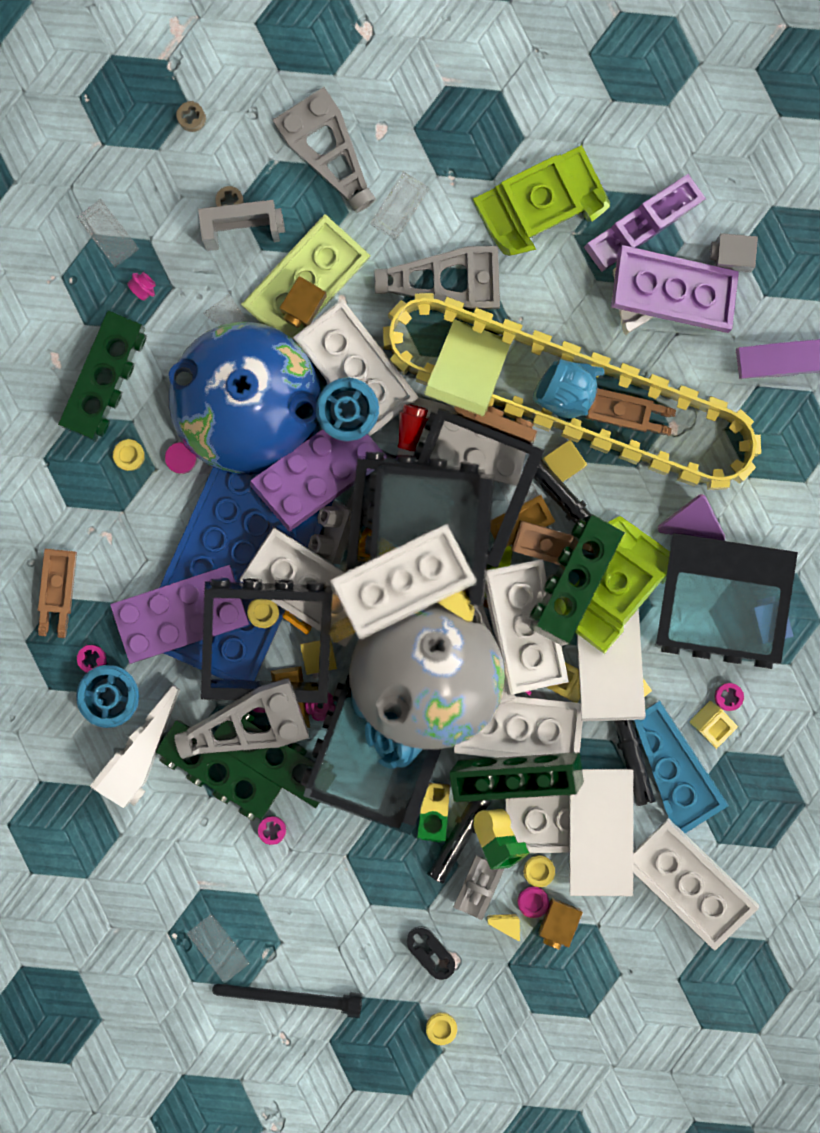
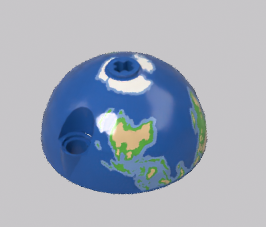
M234 322L213 328L195 339L169 371V411L179 438L198 459L222 471L237 474L263 472L307 441L317 425L316 404L321 393V387L314 365L303 349L291 337L268 325L255 322ZM182 372H188L193 378L188 385L184 386L176 383L177 375ZM241 381H247L250 390L244 389L243 394L238 393L235 384L240 385ZM306 405L311 407L313 415L309 419L298 418L296 411L300 406Z

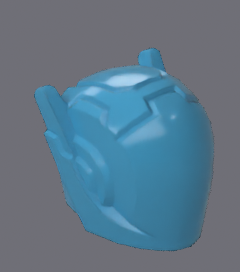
M563 359L554 361L539 381L533 393V401L563 418L570 419L582 415L586 416L596 397V376L604 375V369L602 367L590 366V364L575 363Z

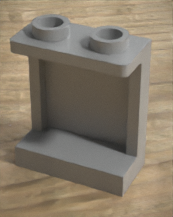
M273 200L198 209L201 237L207 251L219 250L217 231L270 225L274 242H280L279 233H285L281 208L276 209Z

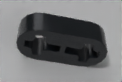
M419 926L413 928L408 933L407 947L428 973L439 980L451 977L455 970V960L433 932L426 927ZM418 933L420 936L428 935L429 938H427L426 943L431 948L428 953L422 946L417 948L413 946L415 943L413 936ZM434 953L441 960L445 958L449 960L447 963L448 971L445 973L442 970L436 972L433 969L436 966L435 961L431 958Z

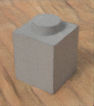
M720 233L716 242L712 241L710 260H715L714 266L751 273L756 265L758 237Z

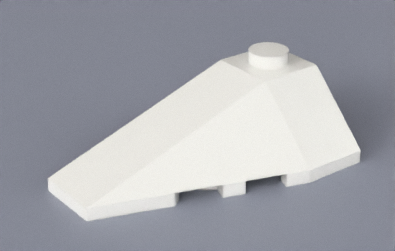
M177 686L170 688L146 717V723L143 726L141 725L129 737L125 744L126 748L113 756L90 785L94 790L123 808L129 803L135 806L146 792L142 787L148 779L157 754L156 751L161 744L180 689Z

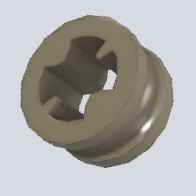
M189 101L183 103L178 108L177 120L184 130L196 132L205 125L206 115L198 103ZM191 110H195L199 118L193 119L192 124H188L187 119L183 118L184 114H190Z
M232 186L221 188L215 198L217 207L222 206L221 202L226 200L225 195L232 194L233 198L235 196L238 197V201H235L234 204L244 203L241 192Z

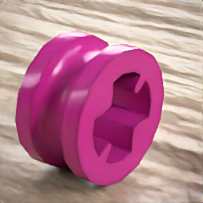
M96 645L83 647L77 655L78 666L85 672L93 669L91 664L87 667L84 663V660L87 659L86 652L92 650V654L97 652L100 656L96 660L98 664L96 667L105 665L106 654L102 648Z
M722 684L715 691V703L722 710H737L743 704L744 693L736 684ZM728 688H732L734 690L733 695L737 697L735 704L730 702V706H726L724 704L725 699L721 697L724 690L729 692Z
M266 817L259 824L258 835L266 844H278L286 835V824L279 817ZM272 821L274 826L277 823L281 827V830L277 832L278 838L270 839L271 835L269 837L265 836L264 830L268 828V822Z

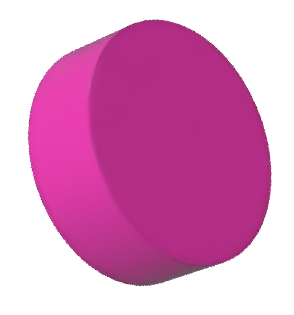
M178 442L167 449L165 462L174 473L186 474L195 467L197 457L183 442Z
M526 887L518 896V907L526 917L539 918L549 908L548 895L540 887Z

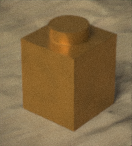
M299 276L280 306L281 313L285 314L283 320L296 328H299L300 325L309 326L327 297L326 291Z
M551 898L549 908L538 931V934L544 937L542 943L559 950L561 945L570 947L583 914L582 910Z

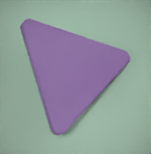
M699 494L658 525V532L672 535L677 533L725 541V534L706 496L703 494Z

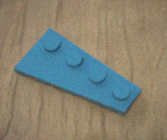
M659 700L646 708L645 719L634 721L661 794L666 813L678 828L687 833L728 807L729 804L662 702Z

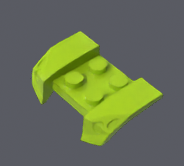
M582 145L532 166L472 199L490 236L501 252L508 256L536 250L530 238L580 213L583 214L587 222H593L610 207L607 194Z
M621 516L607 522L625 533L575 632L604 654L624 632L623 626L659 583L664 584L670 555L669 550ZM579 579V581L574 585V587H577V586H578V584H579V582H580V579ZM557 598L554 603L555 611L563 615L566 610V605L560 598Z

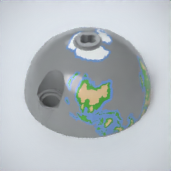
M438 602L361 640L359 639L353 651L349 669L350 686L354 700L367 721L387 738L408 747L420 749L452 747L478 734L491 721L498 710L503 695L505 678L504 662L500 648L482 621L480 611L475 608L473 619L467 622ZM392 712L399 719L390 721L384 717V714Z

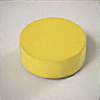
M126 439L115 446L113 459L119 468L125 471H134L143 464L145 452L138 442Z
M254 599L248 607V618L256 627L269 628L277 622L279 608L271 600Z
M535 855L526 861L523 872L529 884L535 887H544L554 879L555 867L549 858Z
M444 1012L432 1015L426 1024V1034L429 1040L436 1045L451 1043L457 1034L455 1019Z

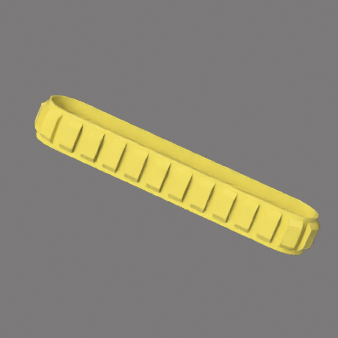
M433 293L415 294V300H411L408 303L400 300L388 313L391 326L383 327L384 350H392L393 356L390 358V361L402 375H405L408 371L417 375L416 382L427 386L435 365L427 363L423 368L410 362L413 356L407 350L400 354L395 344L403 343V333L394 331L399 322L404 325L408 324L412 319L409 315L410 312L419 310L420 315H429L430 310L444 313V320L453 323L454 319L457 318L473 324V331L482 334L483 330L486 329L502 335V342L511 345L512 341L515 340L532 347L531 353L539 356L542 351H545L563 360L602 367L605 372L604 374L619 379V386L628 388L632 384L648 390V397L657 399L661 395L677 401V408L685 411L688 406L706 412V419L714 422L717 417L725 419L731 423L729 426L730 430L735 434L737 432L742 434L744 441L739 442V451L745 452L743 462L736 459L730 465L735 474L724 477L723 469H713L712 476L699 472L698 464L689 462L687 467L669 461V453L660 451L658 456L640 450V443L631 440L627 445L611 439V432L602 429L598 434L582 428V421L576 418H572L569 423L553 417L552 412L545 408L539 412L522 405L523 398L514 396L512 401L492 394L488 406L492 407L494 404L504 408L505 416L516 419V417L521 418L522 415L534 419L533 426L548 432L551 427L563 430L561 437L577 443L581 438L591 441L590 448L606 454L610 449L619 451V459L635 465L640 460L648 462V469L664 476L669 471L678 474V481L691 486H696L698 482L706 483L707 490H726L730 487V480L733 479L741 483L756 468L752 460L761 454L760 435L754 434V430L751 427L754 421L741 409L737 412L727 409L728 402L712 396L707 400H703L697 397L699 391L683 385L678 389L668 386L669 380L651 374L647 379L639 375L640 369L624 363L618 368L609 364L611 358L595 352L592 353L591 357L580 353L581 347L566 341H563L562 346L550 342L552 338L550 335L534 330L533 335L521 331L523 325L505 319L503 324L493 321L492 313L478 308L472 313L463 309L464 303L446 297L445 302L434 299Z

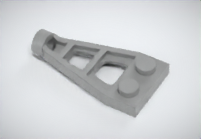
M325 87L273 119L274 125L289 148L349 202L355 213L366 209L375 202V196L366 185L341 111ZM328 126L334 133L336 147L326 155H320L307 144V137L322 127ZM340 155L346 157L352 169V174L343 180L337 179L327 167L328 163ZM358 190L361 191V192L357 193L355 196H353V194H354L356 191H358Z
M498 246L464 247L388 269H374L375 294L393 293L415 298V294L433 293L434 299L445 302L446 297L464 303L463 309L475 310L476 308L481 310L500 309ZM455 265L466 267L468 284L466 291L458 293L442 287L440 274L445 268ZM426 269L433 272L434 287L432 289H416L409 284V275L412 272ZM387 276H392L393 278L391 286H388Z
M286 678L258 687L189 728L186 732L176 734L175 743L180 757L184 759L200 753L281 747L309 738V732L290 680ZM254 708H264L271 728L266 732L258 733L245 731L241 722L243 715ZM225 721H232L237 736L226 740H215L211 729ZM192 738L197 740L196 744H193Z

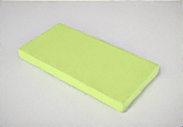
M324 214L241 305L261 324L276 328L294 340L293 337L306 327L300 325L299 328H296L283 320L285 314L281 313L280 306L297 278L301 276L326 291L327 297L317 312V316L371 256Z
M454 319L424 395L484 416L510 344L502 342V336L483 330L482 334L473 331L474 326Z

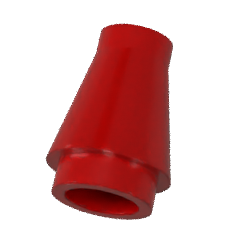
M404 404L403 410L399 411L398 448L415 452L429 418L427 416V408Z

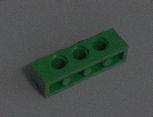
M109 310L107 311L58 425L97 442L99 436L104 437L110 424L107 416L111 407L116 409L123 392L119 391L124 379L129 380L133 372L135 363L131 361L136 351L141 352L146 342L147 335L144 334L145 328L142 324ZM115 342H123L125 344L124 353L118 357L111 356L109 352L111 345ZM103 370H110L113 374L112 381L107 385H99L97 382L98 374ZM92 398L99 399V410L94 414L86 413V402Z
M593 514L584 517L583 520L581 518L578 519L571 531V535L574 538L570 546H565L557 559V563L560 566L556 574H551L543 587V591L546 594L542 602H537L529 615V619L532 620L529 629L561 646L570 644L625 533L624 531ZM584 543L590 544L593 548L591 559L586 558L582 553ZM571 570L579 575L580 582L577 587L569 583L568 575ZM557 598L562 599L566 605L563 615L555 611L554 603Z
M250 713L244 714L241 718L245 731L250 730L258 733L266 732L271 728L266 724L262 729L254 724L253 720L255 717ZM228 720L220 724L213 737L218 741L231 739L237 736V732L233 722ZM296 742L278 747L284 753V760L279 765H273L267 760V752L270 748L225 751L315 809L320 802L304 797L306 786L301 785V781L296 780L293 775V769L296 765L305 764L313 768L315 761L305 756L308 750ZM324 760L317 776L315 787L327 792L337 775L332 773L335 767Z
M176 720L156 753L161 755L159 761L172 770H175L177 766L188 773L185 778L199 787H202L203 784L208 785L214 789L212 795L225 804H228L230 800L240 806L238 812L248 819L254 821L257 817L262 820L282 790V787L227 752L200 753L199 761L196 764H189L179 755L175 743V735L186 732L191 727L180 720ZM192 738L193 744L197 743L195 738ZM215 763L222 764L226 768L227 775L222 781H216L210 775V768ZM241 780H246L253 786V793L248 798L240 797L236 792V785Z
M580 752L458 760L449 772L454 802L577 795L584 783Z

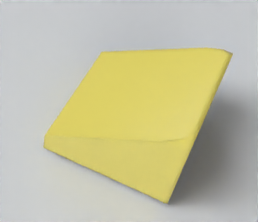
M568 440L543 458L549 468L562 482L587 466V463L571 440Z
M465 589L438 602L467 622L473 619L475 608L473 605H469L470 598Z
M330 638L329 670L337 669ZM320 640L300 644L306 675L318 673Z
M565 662L569 682L546 688L574 703H578L580 700L579 669Z
M709 701L690 720V724L716 749L738 727L712 701Z
M517 914L487 916L488 925L520 941V919Z

